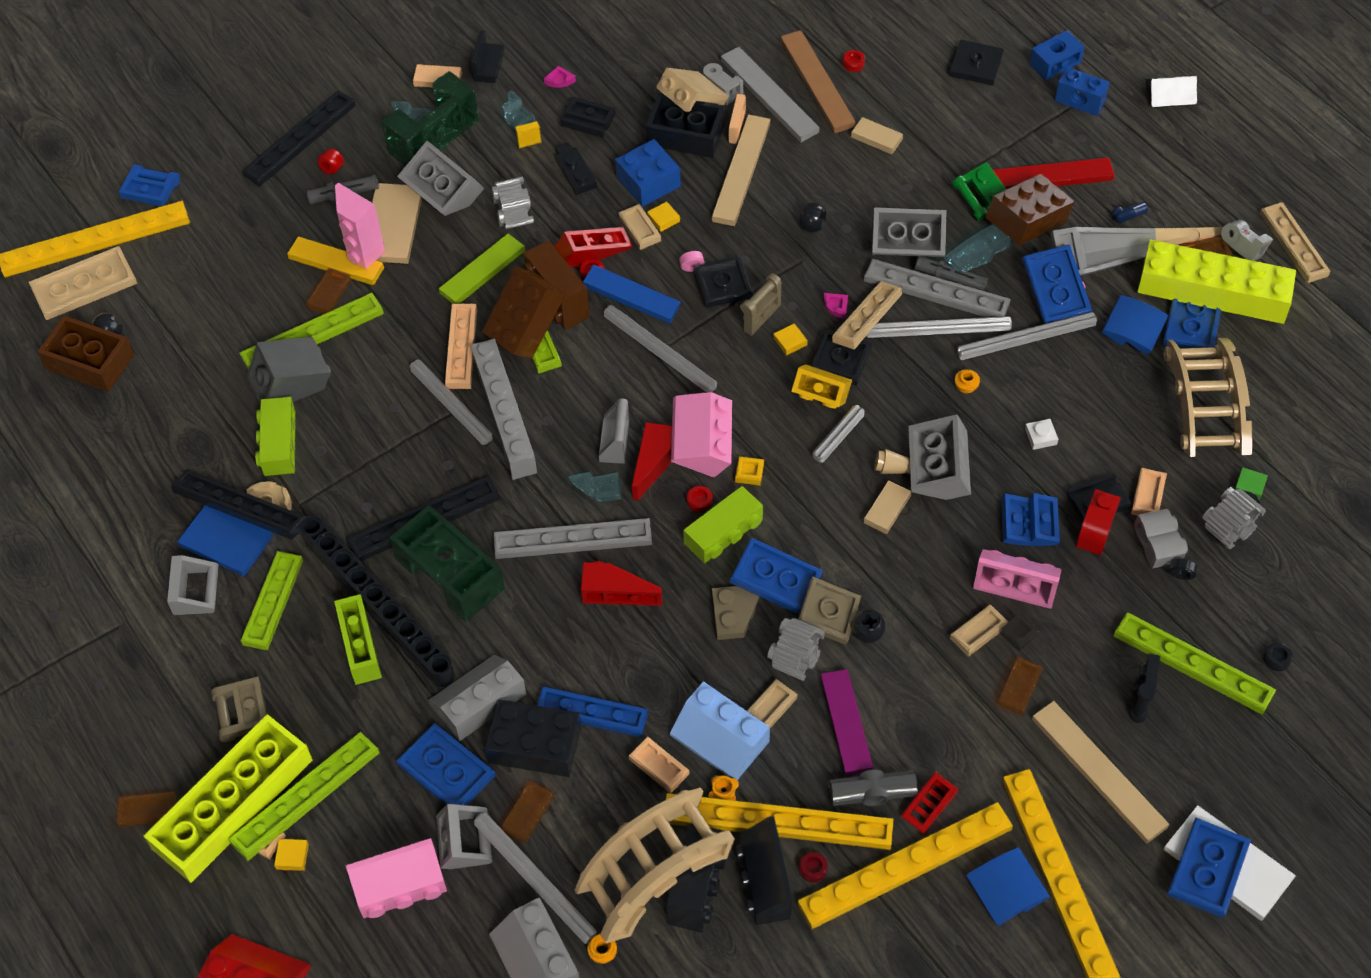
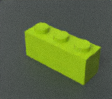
M291 397L261 399V409L257 410V422L260 425V430L256 431L257 445H260V451H256L255 458L257 467L261 466L264 476L295 473L296 411Z
M741 486L683 530L684 544L705 564L710 559L720 556L723 550L731 543H737L749 529H755L760 525L763 520V505Z
M361 594L334 601L355 685L382 678Z

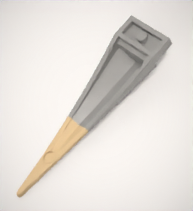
M1072 227L1052 231L1051 238L1053 248L1070 244L1080 276L1083 277L1145 258L1150 239L1186 246L1220 236L1223 227Z

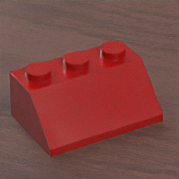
M231 934L211 951L198 978H305L311 965Z

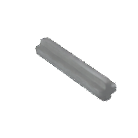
M854 405L812 453L813 459L823 463L864 417V409Z

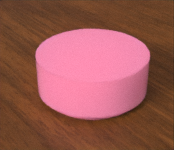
M690 251L683 254L679 262L682 270L692 272L694 271V266L704 264V259L701 252Z

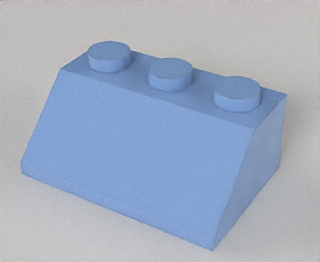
M703 681L686 701L670 732V736L726 776L738 780L769 743L770 727Z

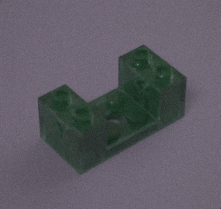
M450 71L432 83L437 108L427 116H424L419 122L413 120L400 109H397L381 121L388 153L405 166L426 141L440 151L479 121L474 88Z
M430 505L389 537L395 559L412 575L421 569L445 592L448 607L465 622L470 620L505 589L501 567ZM444 551L453 553L448 559H440L438 557Z

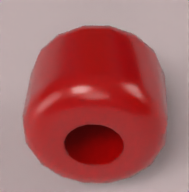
M327 149L318 157L319 168L328 175L335 174L344 165L343 156L335 149Z

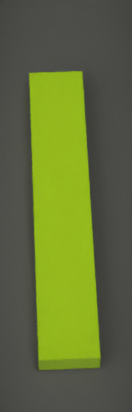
M370 293L266 341L313 337L317 345L383 315V308L374 294ZM256 345L240 352L241 359L248 370Z
M1128 612L1114 633V637L1148 655H1160L1161 662L1262 715L1276 692V689Z
M359 732L229 838L230 844L249 861L379 754V749L365 735Z

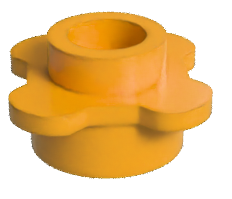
M728 776L713 777L711 780L712 791L709 792V798L736 801L735 790L739 787L738 781ZM725 788L726 792H722L721 789Z

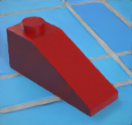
M617 227L567 231L563 233L554 247L570 267H580L586 260H601L629 250L632 244L624 228Z
M646 423L632 484L633 500H639L671 464L672 426Z
M601 561L583 562L581 585L583 603L662 606V588L610 563H603Z

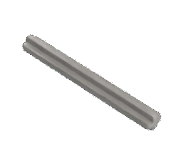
M417 359L410 364L411 372L482 445L492 441V433L421 360Z

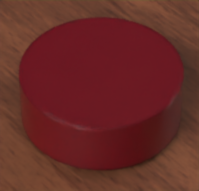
M809 852L803 855L799 862L801 877L810 883H817L825 878L828 871L826 858L817 852Z

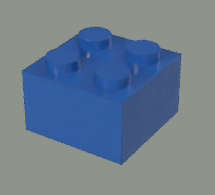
M655 139L615 159L617 179L641 207L681 187L680 167Z

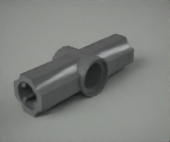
M868 770L862 772L858 777L829 781L830 797L833 806L854 803L878 806L886 803L888 799L914 797L918 793L916 775L913 770L885 774L881 770Z

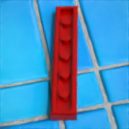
M1110 158L993 170L1006 190L1039 174L1048 178L1055 186L1113 181L1115 176Z

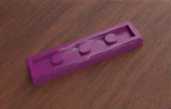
M848 669L821 674V681L845 776L873 770Z

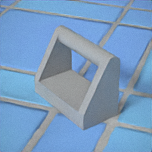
M619 399L604 414L599 462L625 464L629 430L628 400Z
M183 555L172 556L167 603L173 615L215 612L218 563ZM207 572L205 602L186 599L188 573Z
M447 804L436 815L441 869H456L492 863L491 843L479 830L480 854L464 853L461 846L459 820L476 818L483 812L488 814L486 807Z

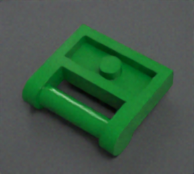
M987 162L969 173L957 177L951 183L955 190L958 189L975 212L974 217L977 221L985 219L993 196L1006 190ZM968 183H971L987 207L981 206L967 186Z

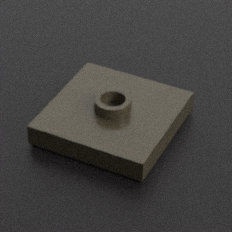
M812 576L809 580L798 620L824 630V637L846 645L849 641L852 621L856 616L861 596Z

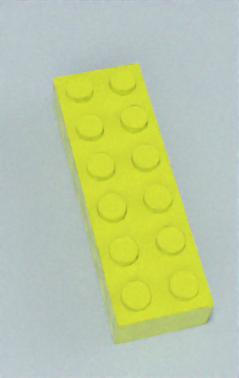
M1150 239L1137 293L1169 300L1178 299V302H1191L1192 305L1201 307L1206 305L1207 308L1215 310L1220 308L1221 311L1284 324L1292 303L1296 270Z
M267 714L144 835L145 840L157 855L192 883L230 844L229 838L261 813L312 761V757L307 746Z

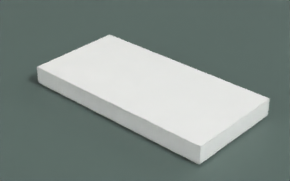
M1197 805L1166 844L1164 850L1178 861L1180 860L1195 817L1231 832L1234 831ZM1250 843L1231 899L1262 921L1296 875Z

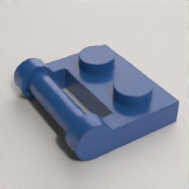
M134 164L119 190V195L127 200L161 207L165 206L174 187L178 186L180 182V174L145 169L142 165Z

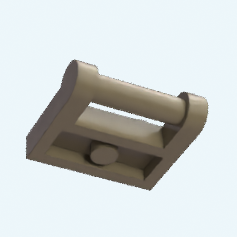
M771 273L766 278V283L749 300H745L740 305V309L744 313V332L751 336L781 305V279L774 273Z
M259 677L219 686L211 691L212 700L216 702L221 728L218 733L221 742H230L236 737L246 735L267 715ZM234 696L239 724L231 726L227 699Z

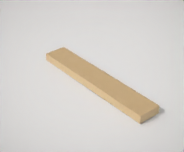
M748 115L713 212L712 222L730 226L736 225L770 127L769 118Z
M1055 701L1033 715L1032 721L1146 844L1168 828L1169 823Z

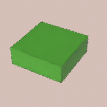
M1242 468L1235 490L1242 489L1243 491L1251 492L1260 500L1268 475Z

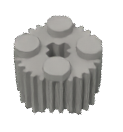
M523 176L496 182L495 186L492 187L494 204L498 203L500 209L496 213L500 227L505 226V229L534 223L533 216L528 217L527 211H529L531 203L527 188L522 189L521 184L524 182Z
M1230 487L1222 494V502L1215 508H1209L1202 517L1206 521L1205 529L1228 549L1235 547L1233 542H1236L1237 539L1241 538L1243 541L1247 539L1257 528L1255 520L1259 515L1263 516L1266 512L1261 505L1242 489L1234 490Z
M785 618L779 628V633L781 634L777 644L773 643L767 657L772 659L774 669L804 681L806 675H804L805 671L808 668L813 669L818 661V657H820L821 651L818 650V641L820 638L824 639L825 631L796 618L791 620Z

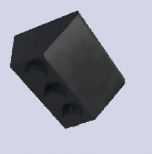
M772 816L740 833V844L735 845L738 862L743 861L745 871H741L743 889L749 888L750 898L746 899L748 914L755 917L756 925L791 919L792 895L775 818Z

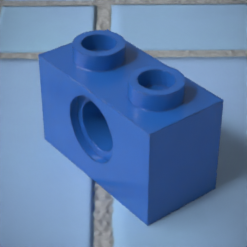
M1067 30L1032 48L1029 65L1047 81L1064 72L1067 67L1072 68L1081 63L1085 46Z
M1067 67L1058 82L1055 101L1098 116L1106 102L1110 82Z

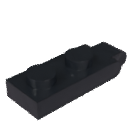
M569 143L555 147L557 153L554 155L555 160L576 195L597 188L596 179L576 147L571 148Z

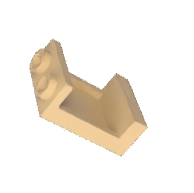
M666 68L657 85L658 90L686 112L691 111L696 101L724 105L729 97L698 71Z

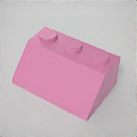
M337 183L335 185L336 208L343 242L347 251V258L354 265H360L367 269L385 252L375 204Z
M712 392L675 396L673 398L671 462L715 478L731 465L732 400Z
M983 549L979 558L973 589L1052 609L1062 569L1056 568L1051 564L1032 562L1024 557H1013L996 550L989 551Z
M431 838L346 865L363 919L367 917L377 918L382 916L385 911L394 908L404 909L410 907L413 902L422 899L432 900L439 897L441 893L447 892Z

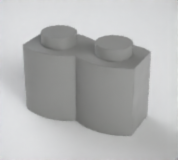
M1168 509L1137 515L1134 523L1135 531L1152 569L1171 565V561L1174 559H1184L1188 552L1187 542L1177 532V519L1171 515Z

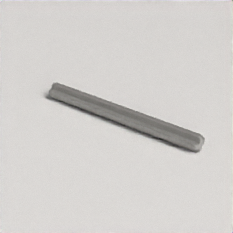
M609 305L605 308V318L705 392L716 390L717 381L615 306Z
M1093 312L961 345L957 347V355L960 360H965L1089 328L1096 325L1097 318Z
M1009 316L886 322L877 323L866 336L867 338L1010 331L1012 320Z
M483 812L475 818L474 825L583 943L588 944L597 933L592 925L487 813Z

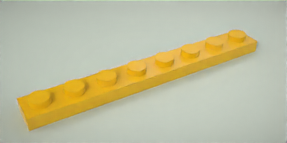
M179 201L0 253L1 271L5 278L189 224L190 221L183 201Z
M1028 769L1003 777L1002 782L1085 977L1121 978L1031 770Z
M667 793L666 800L677 794ZM701 797L697 808L709 827L723 831L729 830L742 833L762 820L774 816L779 837L891 850L893 819L706 797ZM685 814L668 823L670 825L688 827V823H692V821Z
M997 802L798 900V906L812 930L1011 831L1013 825Z

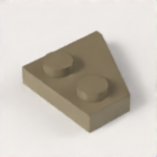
M738 586L712 588L717 640L744 638L749 622L756 611V605L760 596Z

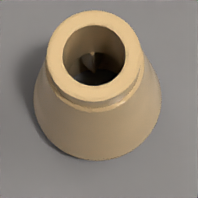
M884 449V451L878 450L874 470L880 471V474H911L910 458Z

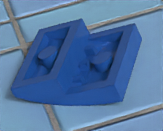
M1120 295L1101 333L1121 346L1128 342L1147 355L1152 351L1168 315L1145 302Z
M1006 493L1001 498L1003 543L1024 546H1050L1060 543L1058 498L1033 493L1030 498Z
M1019 847L992 859L967 874L968 879L998 926L1022 911L1028 912L1050 898Z

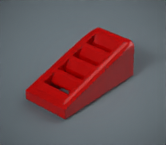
M935 771L901 817L924 834L957 795L958 788ZM936 785L947 794L942 797L933 790L934 786ZM930 794L940 803L936 806L926 796ZM921 802H923L925 805L931 808L933 812L929 814L918 805ZM914 810L927 819L924 824L912 815Z

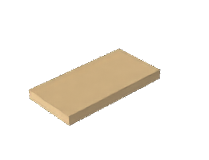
M379 183V189H375L372 203L375 204L385 252L376 261L409 263L422 197L408 185Z
M117 246L32 280L29 284L45 319L49 320L137 284V281L120 246Z

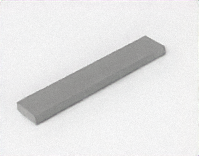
M740 47L721 56V62L735 76H739L743 80V85L800 143L819 133V126Z
M876 259L871 260L864 276V282L877 285L882 281L902 288V293L983 317L1005 316L1011 300Z
M650 518L494 532L496 559L652 545Z

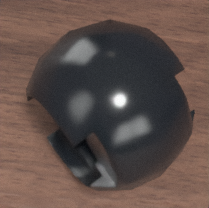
M818 203L805 204L803 206L805 207L804 214L800 215V226L808 232L821 231L822 220L825 221L826 219L825 208Z
M109 312L100 313L95 316L91 323L93 326L121 335L123 325H119L114 320L115 316Z
M862 610L858 612L852 621V631L855 637L863 643L878 641L886 630L885 620L875 610Z

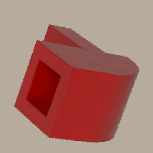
M1095 489L1079 534L1077 548L1102 555L1121 497Z

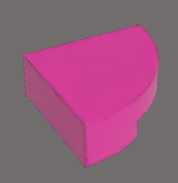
M557 66L544 78L545 85L555 88L566 87L576 82L575 75L560 66Z
M824 293V305L828 312L835 317L846 319L848 295Z

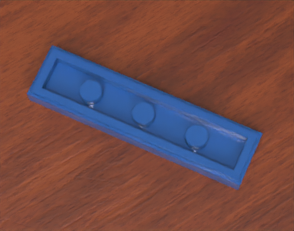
M596 265L592 266L583 281L587 289L668 324L672 322L680 308V301Z
M542 686L536 705L580 713L582 725L641 738L649 714L646 708Z

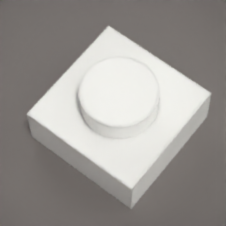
M1051 419L1026 424L1025 431L1033 450L1057 445L1058 437Z

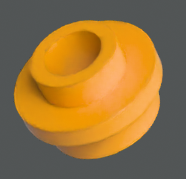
M969 369L961 370L955 376V385L962 393H972L980 384L979 375Z
M600 934L594 936L588 943L589 957L594 962L600 964L610 962L617 953L616 942L605 943ZM600 946L608 948L607 952L603 954L599 953L597 949Z

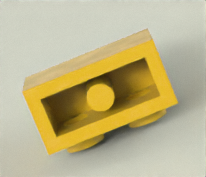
M805 364L798 368L791 392L799 394L800 398L810 401L815 399L821 401L822 405L836 409L845 404L852 380Z

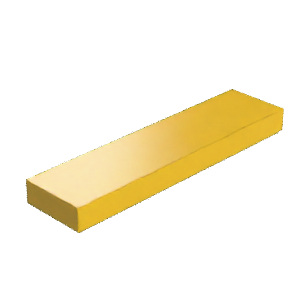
M299 236L287 253L288 258L373 286L384 269L383 263L375 261L367 269L360 265H354L347 258V251Z

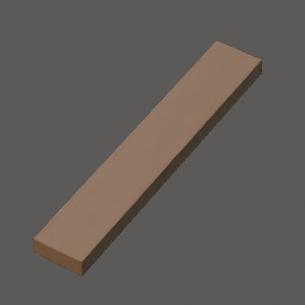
M802 31L781 36V44L834 134L854 128L856 121Z

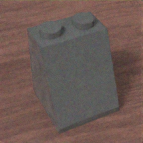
M313 337L257 342L247 373V379L260 406L261 399L291 397L292 401L295 402L325 389L327 381L331 376L330 367L325 363L321 349L316 345Z

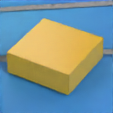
M537 121L515 127L519 148L541 143L540 127Z
M668 202L647 212V216L660 232L680 222V216Z
M795 323L774 333L773 337L786 356L807 346L808 341Z
M739 456L735 482L761 486L764 459Z
M279 839L274 865L276 870L305 871L308 841Z

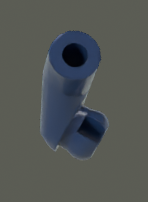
M1144 202L1124 209L1119 206L1112 211V217L1115 218L1116 222L1123 223L1147 213L1148 206Z

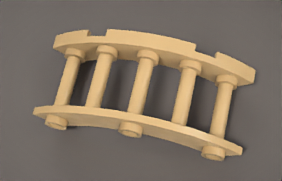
M1217 338V345L1211 348L1179 349L1173 340H1167V347H1164V361L1167 362L1175 376V391L1177 395H1180L1184 434L1180 438L1181 449L1190 457H1195V447L1227 445H1232L1241 455H1252L1251 421H1246L1245 407L1250 406L1246 377L1240 357L1233 355L1232 351H1235L1236 348L1228 338ZM1211 357H1214V359H1207V360H1184V358H1211ZM1221 369L1226 377V380L1189 381L1187 370ZM1226 390L1231 395V406L1193 407L1192 392ZM1231 416L1234 419L1235 432L1232 435L1195 436L1194 417Z
M701 787L690 791L683 790L676 796L645 811L631 822L621 825L618 832L600 848L580 874L575 892L581 894L592 891L607 916L606 923L600 934L605 943L630 937L637 923L647 911L644 905L653 896L659 898L677 883L675 877L690 868L695 872L728 857L734 837L729 830L718 834L711 831L697 809L703 794ZM685 814L688 815L703 838L688 847L682 845L668 823ZM656 828L659 829L673 851L672 856L658 866L654 864L640 841ZM630 848L645 870L644 877L633 887L630 886L617 864L619 859ZM609 874L622 894L621 900L616 907H614L603 888Z

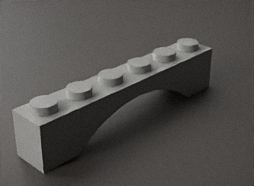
M491 339L472 344L471 350L475 368L496 423L512 480L536 474L535 456L496 341Z

